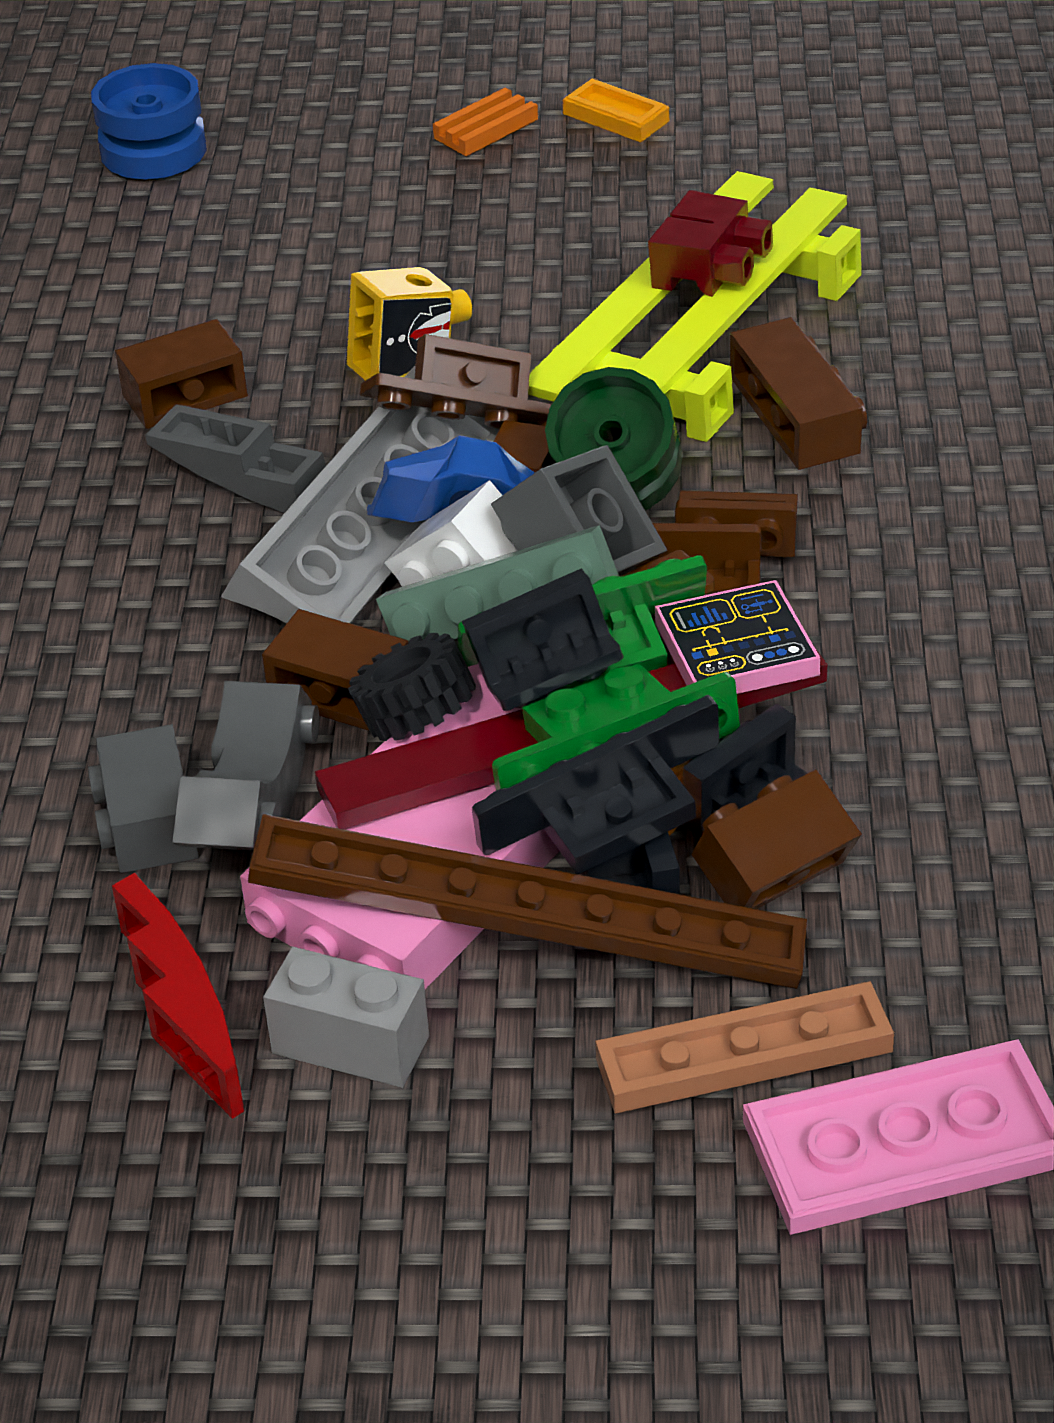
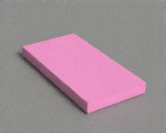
M1019 1039L743 1104V1123L790 1235L1054 1170V1106Z

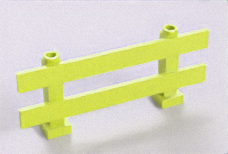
M737 171L714 194L747 200L749 213L774 188L773 179ZM810 187L772 224V250L766 258L753 256L754 268L752 276L745 286L723 282L713 297L704 294L639 359L612 352L611 350L670 292L668 290L652 288L648 257L530 372L528 395L554 402L563 387L583 373L606 367L632 369L655 381L669 399L673 417L686 420L687 437L707 442L734 413L731 366L711 361L700 374L688 372L691 366L781 273L818 281V297L838 301L862 275L860 229L841 225L830 237L818 235L847 205V195Z

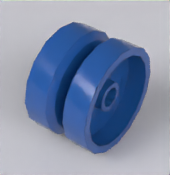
M157 63L132 65L111 72L100 79L92 89L91 100L95 124L99 127L98 143L101 161L109 171L125 178L144 180L165 178L188 170L200 162L206 153L203 118L200 116L201 102L198 80L188 70L174 65Z

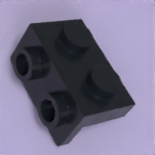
M582 568L462 621L487 688L503 711L522 708L545 699L549 692L574 681L584 682L595 679L602 675L608 669V666L624 658L619 644L608 631L590 578Z
M775 704L753 720L745 721L734 733L719 742L715 748L692 758L683 767V785L695 800L696 818L683 825L701 837L704 832L703 822L723 806L736 803L740 809L756 801L758 793L772 781L784 775H790L793 781L806 775V771L794 764L796 716L779 704Z

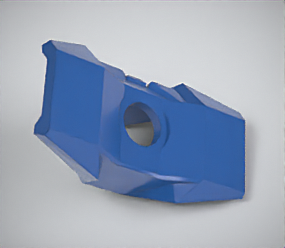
M459 435L445 445L385 462L382 480L372 504L367 506L368 516L406 522L427 520L489 480L504 495L535 472L513 458L496 442Z

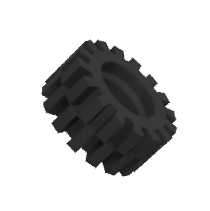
M429 633L424 640L419 635L410 638L409 644L402 646L401 643L395 644L390 647L392 652L386 655L379 653L373 657V664L363 665L357 671L359 676L351 678L349 682L351 687L348 688L371 735L374 738L378 736L379 740L387 741L392 736L395 741L404 739L409 731L414 736L423 733L424 726L433 723L434 726L444 722L442 716L447 713L456 714L462 709L459 703L468 702L473 696L471 691L476 689V684L454 639L446 633L441 636L438 633Z

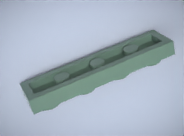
M598 525L387 591L379 596L376 601L388 631L392 636L406 639L409 642L410 638L419 635L424 640L429 633H438L439 636L446 633L451 638L456 639L458 638V624L463 620L581 568L589 576L592 585L602 578L619 576L601 527Z

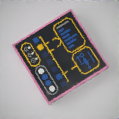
M776 580L655 606V624L686 685L721 672H727L735 679L736 692L739 694L820 675V656Z

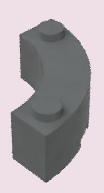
M240 681L224 682L218 724L211 746L212 763L215 769L214 771L200 770L195 777L180 776L172 843L182 847L254 851L263 814L288 819L298 788L306 743L315 744L319 733L320 718L318 706L312 705V700L301 685Z

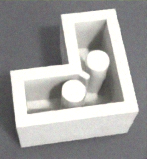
M490 480L424 521L384 564L396 576L403 587L517 551L514 544L505 536L501 522L491 506V503L501 497L502 494Z

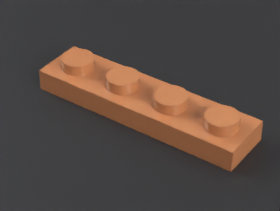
M869 981L595 1041L596 1061L614 1113L616 1114L892 1053L894 1031L873 985Z

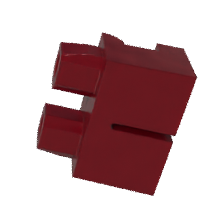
M689 190L670 213V217L665 219L648 240L652 288L672 291L681 279L696 281L697 286L704 294L713 297L723 282L745 286L752 276L754 268L753 256L766 258L772 250L773 230L771 220L748 217L747 200Z

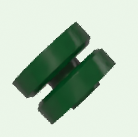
M614 367L586 372L563 387L550 406L545 434L549 453L554 464L608 445L645 511L664 499L679 478L683 451L670 402L655 381L632 369Z

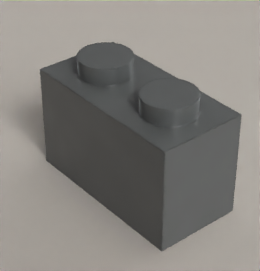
M173 724L96 738L100 764L88 766V774L94 804L107 803L106 809L95 810L96 822L102 849L115 847L120 873L198 859L197 847H182L172 843L180 776H183Z

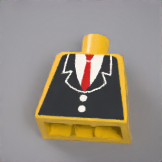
M421 267L352 273L347 365L365 381L377 373L405 377L416 366L418 338L425 334L450 338L451 325L468 321L471 318L472 303L468 294L463 289L452 291L448 285L429 270Z

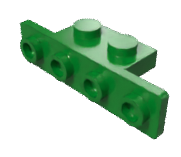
M697 555L683 560H665L654 568L622 577L608 576L592 585L608 631L619 644L624 657L621 661L608 666V669L595 679L605 676L615 668L630 667L638 663L647 671L667 666L668 653L651 615L655 614V606L705 595L707 565L703 556ZM460 622L458 624V649L467 667L477 665L478 662L464 626ZM595 679L584 682L574 681L554 691L571 689Z
M638 663L630 667L615 668L605 676L577 687L554 691L545 699L522 707L525 729L538 743L493 761L492 769L496 791L516 785L546 771L556 762L578 756L607 742L616 734L629 732L665 715L676 706L687 705L706 695H710L718 705L719 739L734 733L740 726L735 679L727 672H721L670 692Z

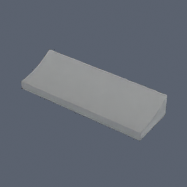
M416 366L405 376L406 378H415ZM412 405L409 410H389L378 406L239 564L221 598L257 609L285 623L291 619L298 609H302L352 624L393 574L384 562L426 521L406 522L368 516L367 506L372 504L383 477L385 462L445 445L459 435L493 442L500 429L486 426L484 418L465 415L464 419L447 420L432 416L430 408Z

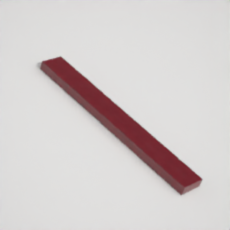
M819 654L820 675L739 693L737 694L738 709L827 682L828 664ZM676 664L648 671L670 692L687 686ZM521 709L315 771L316 786L336 828L347 829L494 784L492 763L495 759L538 742L525 729L523 710Z

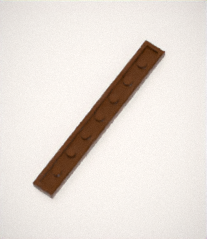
M267 814L262 816L249 867L248 883L795 989L798 988L803 973L807 919Z

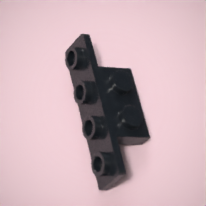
M706 695L687 705L676 706L665 715L629 732L616 734L607 742L569 760L556 762L546 771L509 788L499 789L491 793L486 799L475 803L472 807L477 846L484 855H490L544 829L578 875L695 819V800L671 768L699 756L719 744L717 703L710 695Z

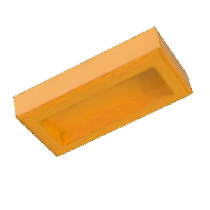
M593 78L563 99L564 115L638 142L644 141L670 121L669 106Z

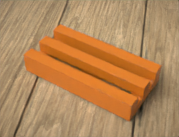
M505 87L433 123L434 139L467 157L538 120V104L532 101L525 104V97L519 94L512 97V91Z

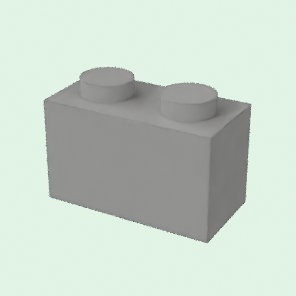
M292 946L263 996L272 1054L389 1085L404 1087L429 1038L424 979Z

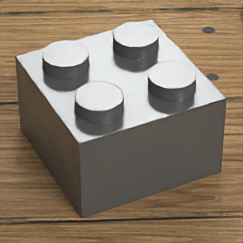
M608 445L541 468L491 503L501 522L505 536L514 544L517 551L598 525L601 527L619 576H623L646 565L667 551L666 546Z

